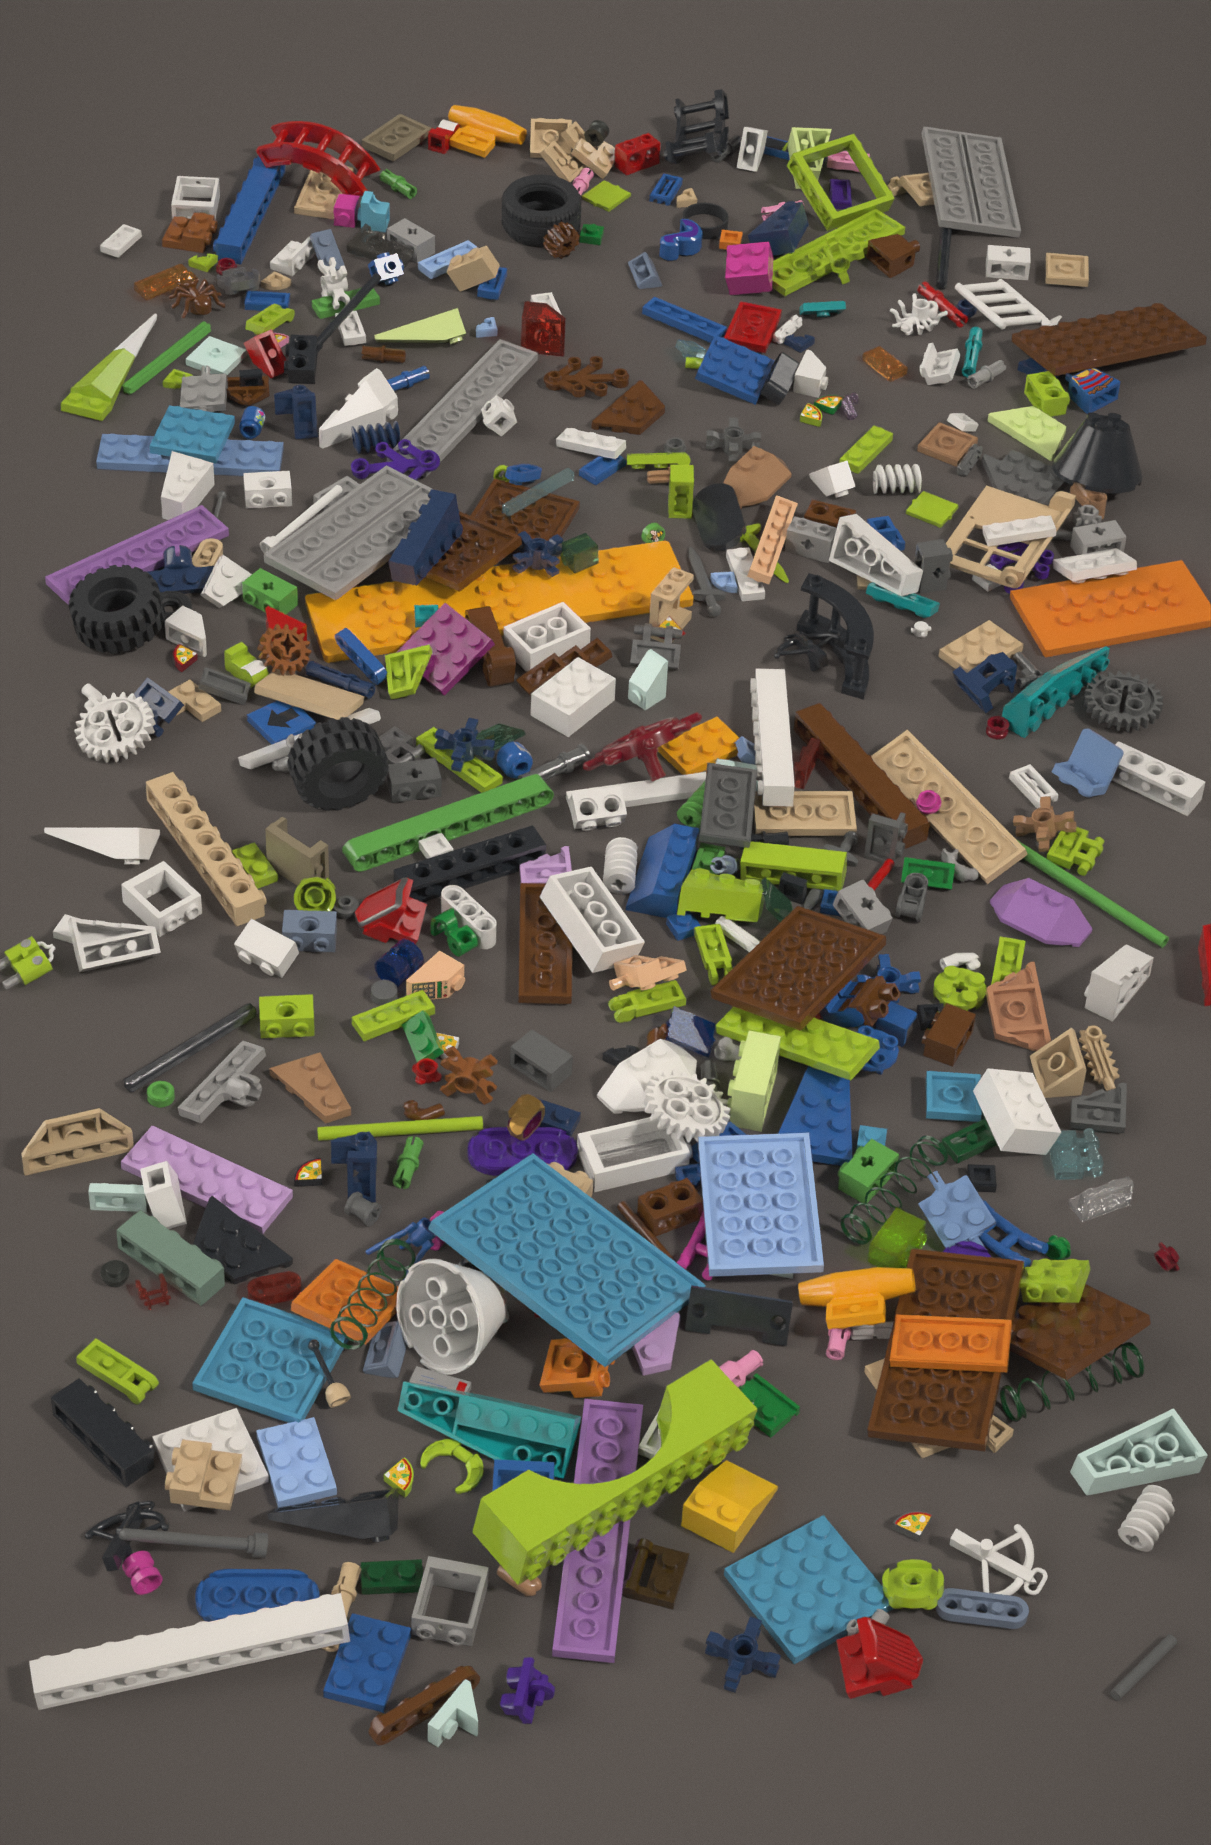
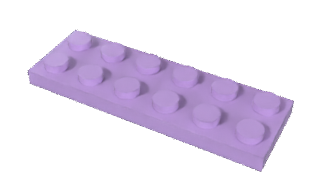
M154 1126L148 1129L121 1161V1169L142 1178L140 1169L167 1161L178 1175L181 1196L206 1208L209 1198L214 1196L261 1234L268 1229L293 1198L292 1189Z

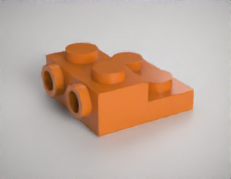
M568 1338L554 1339L550 1341L540 1387L543 1393L571 1391L574 1398L602 1396L603 1388H608L610 1385L609 1365L604 1367Z

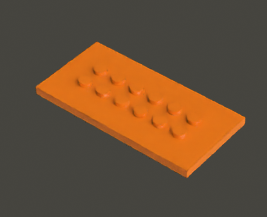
M1182 560L1140 567L1137 570L1128 571V574L1125 575L1110 574L1103 579L1088 578L1082 583H1074L1071 580L1011 590L1009 597L1044 657L1211 627V603Z

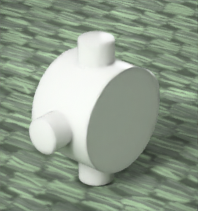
M922 621L916 622L914 628H911V633H914L918 638H925L928 631H931V626Z

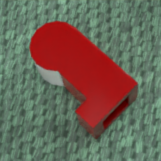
M443 119L439 127L436 129L431 128L428 132V150L445 154L451 147L449 139L459 129L460 125Z

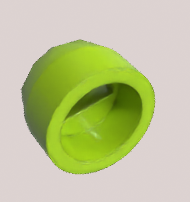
M497 466L494 470L493 478L509 482V479L505 477L508 466ZM501 471H504L502 477H499Z

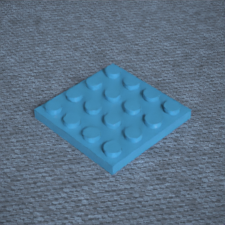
M242 1297L192 1383L193 1390L288 1423H299L306 1418L327 1380L314 1352L308 1348L309 1341L315 1339L319 1342V1351L330 1373L344 1348L335 1343L328 1327L310 1319ZM334 1331L338 1340L347 1344L349 1339L343 1334Z
M824 1515L724 1568L725 1578L755 1616L762 1620V1625L793 1664L836 1642L837 1639L848 1635L846 1627L849 1621L853 1619L857 1621L858 1618L862 1617L871 1618L877 1609H882L886 1613L894 1609L890 1607L888 1599L883 1593V1586Z

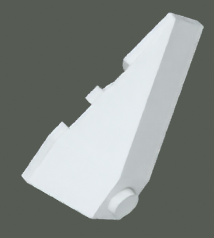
M44 828V833L115 859H124V864L132 865L140 864V860L150 859L160 836V830L146 828Z

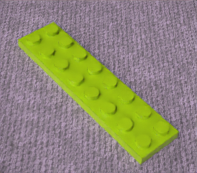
M874 209L803 245L793 253H788L774 260L772 288L787 296L833 272L831 269L824 275L817 277L811 264L813 260L826 258V252L829 249L825 238L834 234L839 246L844 250L852 244L859 242L860 248L865 255L867 254L868 240L894 234L902 236L905 234V226L878 209Z

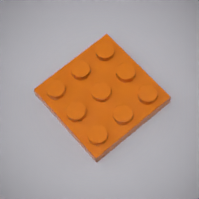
M335 1259L292 1301L291 1311L330 1329L332 1322L338 1317L339 1311L347 1305L349 1296L353 1291L357 1290L359 1280L367 1272ZM370 1275V1281L378 1291L384 1294H390L394 1291L392 1283ZM366 1277L362 1281L360 1288L373 1289ZM370 1290L360 1291L363 1301L373 1309H382L384 1307V1299L378 1293ZM397 1292L393 1296H384L387 1300V1308L384 1311H374L378 1321L373 1327H365L368 1333L365 1345L397 1313ZM355 1293L351 1298L350 1304H363L358 1293ZM358 1305L350 1306V1310L357 1321L366 1325L375 1322V1316L369 1309ZM348 1308L342 1312L341 1317L352 1318ZM340 1321V1326L348 1337L357 1341L363 1339L362 1332L358 1326L349 1321ZM337 1322L334 1325V1331L341 1333Z

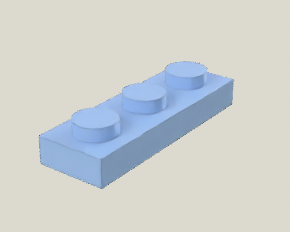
M467 240L419 261L418 270L430 279L436 278L447 272L450 260L453 257L467 254L477 246Z

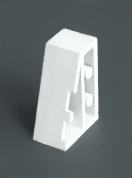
M172 451L161 495L163 519L170 520L196 508L214 486L213 463Z
M73 917L68 920L79 972L150 958L161 953L155 927L84 920Z
M1127 944L1092 971L1090 983L1084 993V996L1087 997L1085 1008L1113 1022L1150 976L1154 957Z

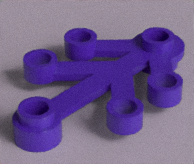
M403 439L398 443L399 452L402 455L410 454L415 459H406L391 449L386 442H380L375 447L377 455L380 458L387 457L392 461L369 464L366 459L358 458L351 463V470L356 478L365 479L369 474L377 473L386 465L402 474L408 469L415 468L408 477L417 481L425 472L436 470L440 465V458L433 450H419L408 439Z
M1015 542L999 545L997 549L1008 552L1019 548L1020 551L1012 554L1021 557L1029 545ZM1044 550L1039 558L1042 564L1036 562L1032 568L1037 578H1048L1050 568L1047 565L1052 564L1054 559L1052 551ZM994 554L990 557L989 564L997 569H1001L1003 566L1014 562L1017 564V561ZM1024 582L1018 588L1004 586V589L1010 594L1011 590L1022 589Z

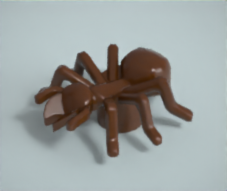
M194 276V280L189 279L186 283L184 281L182 283L176 281V284L179 286L176 287L174 294L169 296V299L176 298V302L171 305V308L174 309L180 304L182 297L186 298L182 318L184 319L189 311V304L192 314H209L212 310L210 296L213 297L217 305L225 308V304L220 302L217 297L222 296V294L216 291L213 284L209 285L206 279L202 280L197 289L199 279Z

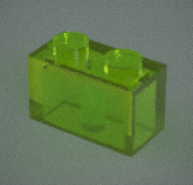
M896 1207L870 1243L867 1262L877 1267L907 1268L911 1249H922L926 1242V1221Z

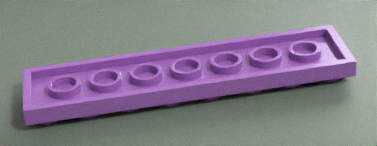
M200 505L46 576V585L69 605L70 595L76 584L80 580H84L87 574L97 572V569L102 567L103 569L110 568L111 565H117V567L129 565L131 568L138 567L143 572L154 571L164 566L163 553L168 547L175 546L176 556H179L180 553L179 545L187 546L191 549V553H193L205 539L221 540L229 536V528L203 505Z

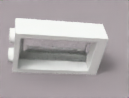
M650 1117L579 1133L577 1137L578 1156L586 1174L593 1180L594 1192L675 1174V1167L689 1165V1159L693 1157L691 1145L689 1142H685L683 1136L678 1140L674 1132L667 1135V1128H657L659 1121H651Z

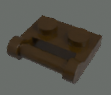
M638 1539L634 1548L636 1554L628 1579L623 1582L622 1595L629 1599L673 1610L689 1562V1553L654 1545L648 1539ZM650 1558L654 1559L655 1563L647 1588L639 1585V1581L646 1560Z

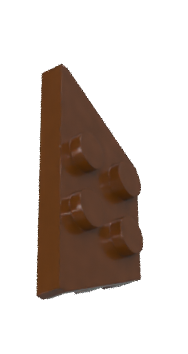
M639 380L592 421V429L599 430V426L612 427V432H627L629 434L641 435L665 414V405L642 380Z

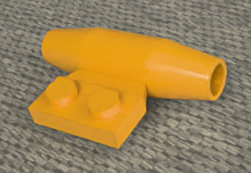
M453 105L448 114L449 121L460 125L459 129L449 139L450 146L484 158L495 147V141L522 145L527 136L525 128L505 117L478 108Z
M874 1267L835 1272L798 1284L799 1298L802 1306L827 1307L826 1323L828 1329H845L852 1326L884 1323L886 1316L885 1300L912 1293L916 1290L914 1272L910 1268Z

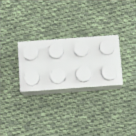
M592 867L549 876L540 898L592 973L614 968L613 963L640 953L645 943Z

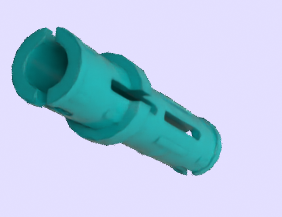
M979 327L970 329L969 338L965 343L966 354L962 375L966 378L976 373L978 355L982 350L983 344L981 339L983 330Z

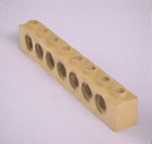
M174 772L146 781L147 801L234 924L240 926L248 923L251 919L256 920L265 916L264 905L267 901L264 892L258 890L252 876L246 874L240 859L233 856L229 844L223 842L217 827H213L210 824L206 812L201 811L198 807L196 798L193 795H189L183 780L179 781Z

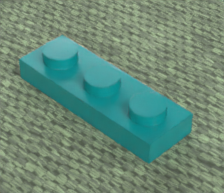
M873 582L868 584L865 593L873 596L872 598L876 601H887L894 604V607L898 609L914 611L917 616L923 618L931 617L938 612L940 605L939 602L914 593L900 596Z

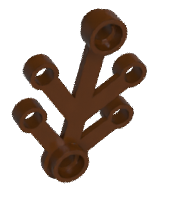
M592 356L589 365L575 375H569L571 372L581 368V359L579 357H570L568 365L560 371L546 373L544 375V383L549 390L557 391L563 388L578 398L585 396L586 389L594 392L596 396L603 397L607 395L608 386L602 382H611L616 388H625L629 385V374L622 368L616 369L612 374H592L603 367L602 357Z

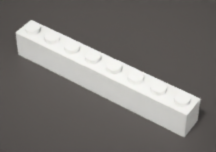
M756 669L755 678L750 680V693H752L751 707H753L752 721H754L753 736H755V765H757V795L762 796L763 806H793L795 785L785 669Z

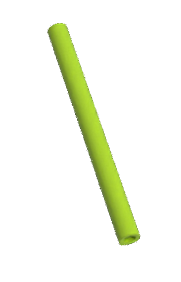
M482 1116L326 1126L317 1127L318 1141L368 1131H370L373 1137L483 1130Z

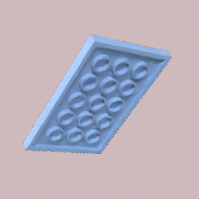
M809 1133L698 1137L709 1277L823 1272L824 1262Z

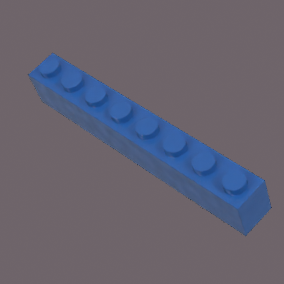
M259 156L254 158L253 167L248 171L247 180L243 181L242 190L237 193L235 204L231 205L230 215L226 216L225 225L220 228L218 239L214 240L213 251L218 255V261L223 258H231L235 261V264H242L284 176L285 165L266 168Z

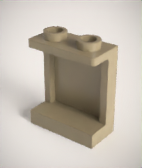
M284 817L271 823L265 829L266 857L277 873L297 886L304 878H329V856L326 843L320 840L311 848L307 847L288 834L287 819Z

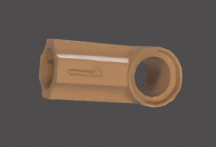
M1075 482L1070 488V493L1076 495L1075 499L1082 506H1094L1099 510L1098 515L1102 516L1103 519L1107 495L1101 492L1086 490V485Z

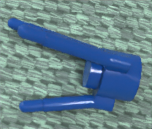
M422 1218L417 1223L412 1222L405 1229L367 1249L366 1254L370 1255L380 1250L383 1243L389 1239H400L408 1234V1239L405 1240L407 1244H413L416 1247L422 1246L415 1259V1263L420 1262L426 1252L434 1246L432 1239L436 1235L428 1229L431 1221L427 1218Z

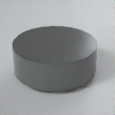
M389 980L375 982L371 987V999L378 1005H384L396 1000V984Z

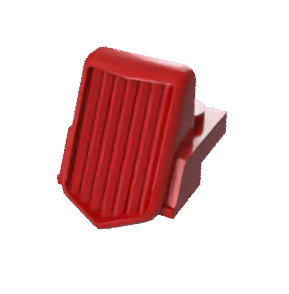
M858 1618L859 1633L836 1640L846 1692L850 1699L876 1691H881L882 1695L886 1696L913 1688L912 1680H916L920 1675L923 1657L908 1635L872 1618Z

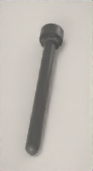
M123 1528L119 1533L120 1538L124 1541L246 1550L247 1554H252V1557L265 1558L268 1547L267 1533L255 1532L254 1535H248L247 1538Z

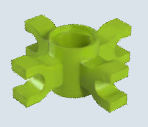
M834 234L825 237L829 246L826 258L811 261L817 277L824 275L832 269L833 272L837 273L842 285L850 282L847 273L850 261L865 258L859 242L852 244L844 250L839 246Z

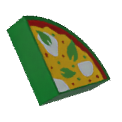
M836 395L823 396L814 401V406L820 411L834 415L843 404L844 397Z

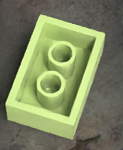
M749 1031L746 1041L741 1040L738 1054L741 1059L735 1061L733 1076H736V1078L730 1080L728 1096H732V1098H729L727 1107L731 1109L729 1112L730 1121L739 1128L762 1132L777 1075L780 1036Z

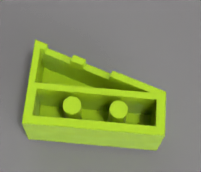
M702 868L691 869L681 886L677 915L685 916L686 911L701 912V917L709 918L710 913L725 915L727 920L758 922L763 910L767 885L760 884L755 879L740 880L735 879V876L731 874L716 875Z

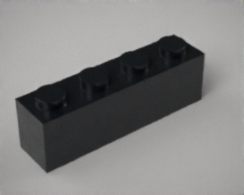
M78 1378L51 1396L53 1416L126 1488L155 1468V1450L152 1444L146 1439L142 1440L136 1434L132 1424L128 1421L124 1422L110 1403L105 1404L99 1398L93 1386H87Z

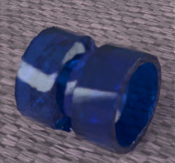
M401 939L391 947L389 952L383 954L375 962V971L381 980L392 981L399 987L410 975L423 966L424 956L419 947L413 942Z

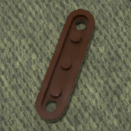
M459 1666L455 1668L446 1678L439 1682L430 1683L424 1691L412 1698H405L396 1708L386 1714L381 1713L377 1715L370 1723L371 1727L368 1731L370 1737L377 1745L389 1743L435 1715L465 1679L471 1682L473 1691L480 1682L479 1674L472 1666Z

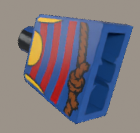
M1096 368L1086 369L1080 373L1076 371L1066 374L1065 379L1069 382L1068 394L1070 399L1087 414L1118 399L1121 381Z

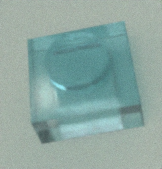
M677 340L675 348L682 352L683 357L704 358L706 349L693 341Z

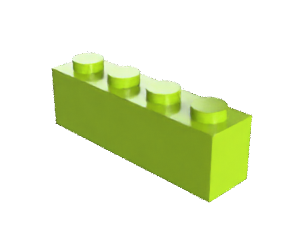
M750 842L749 848L744 847L740 861L741 880L755 879L761 883L779 884L783 872L808 880L807 888L839 891L843 889L847 872V852Z

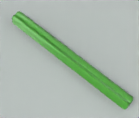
M203 321L127 380L122 385L124 393L131 395L208 335L211 332V325Z

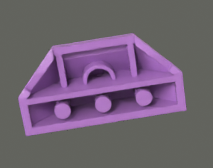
M1030 878L1003 885L990 900V904L994 908L1000 922L1045 944L1080 947L1092 933V927L1073 899Z

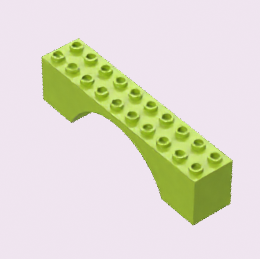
M711 1359L666 1387L656 1419L660 1430L661 1448L644 1466L619 1479L595 1484L561 1482L527 1470L481 1498L472 1532L517 1585L527 1579L530 1581L534 1580L542 1573L543 1569L551 1564L553 1566L558 1565L573 1550H582L597 1535H606L621 1520L623 1522L628 1521L635 1515L637 1510L644 1506L646 1508L652 1506L661 1495L666 1492H674L685 1480L698 1477L704 1468L711 1464L717 1465L728 1453L733 1450L737 1452L744 1448L749 1440V1432L754 1426L757 1407Z

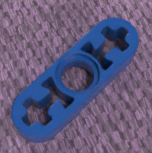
M344 628L335 634L338 646L375 685L387 679L385 667L348 628Z

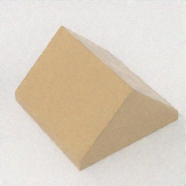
M1070 1028L1030 1055L1037 1083L1045 1098L1078 1096L1082 1094L1086 1067L1075 1030Z

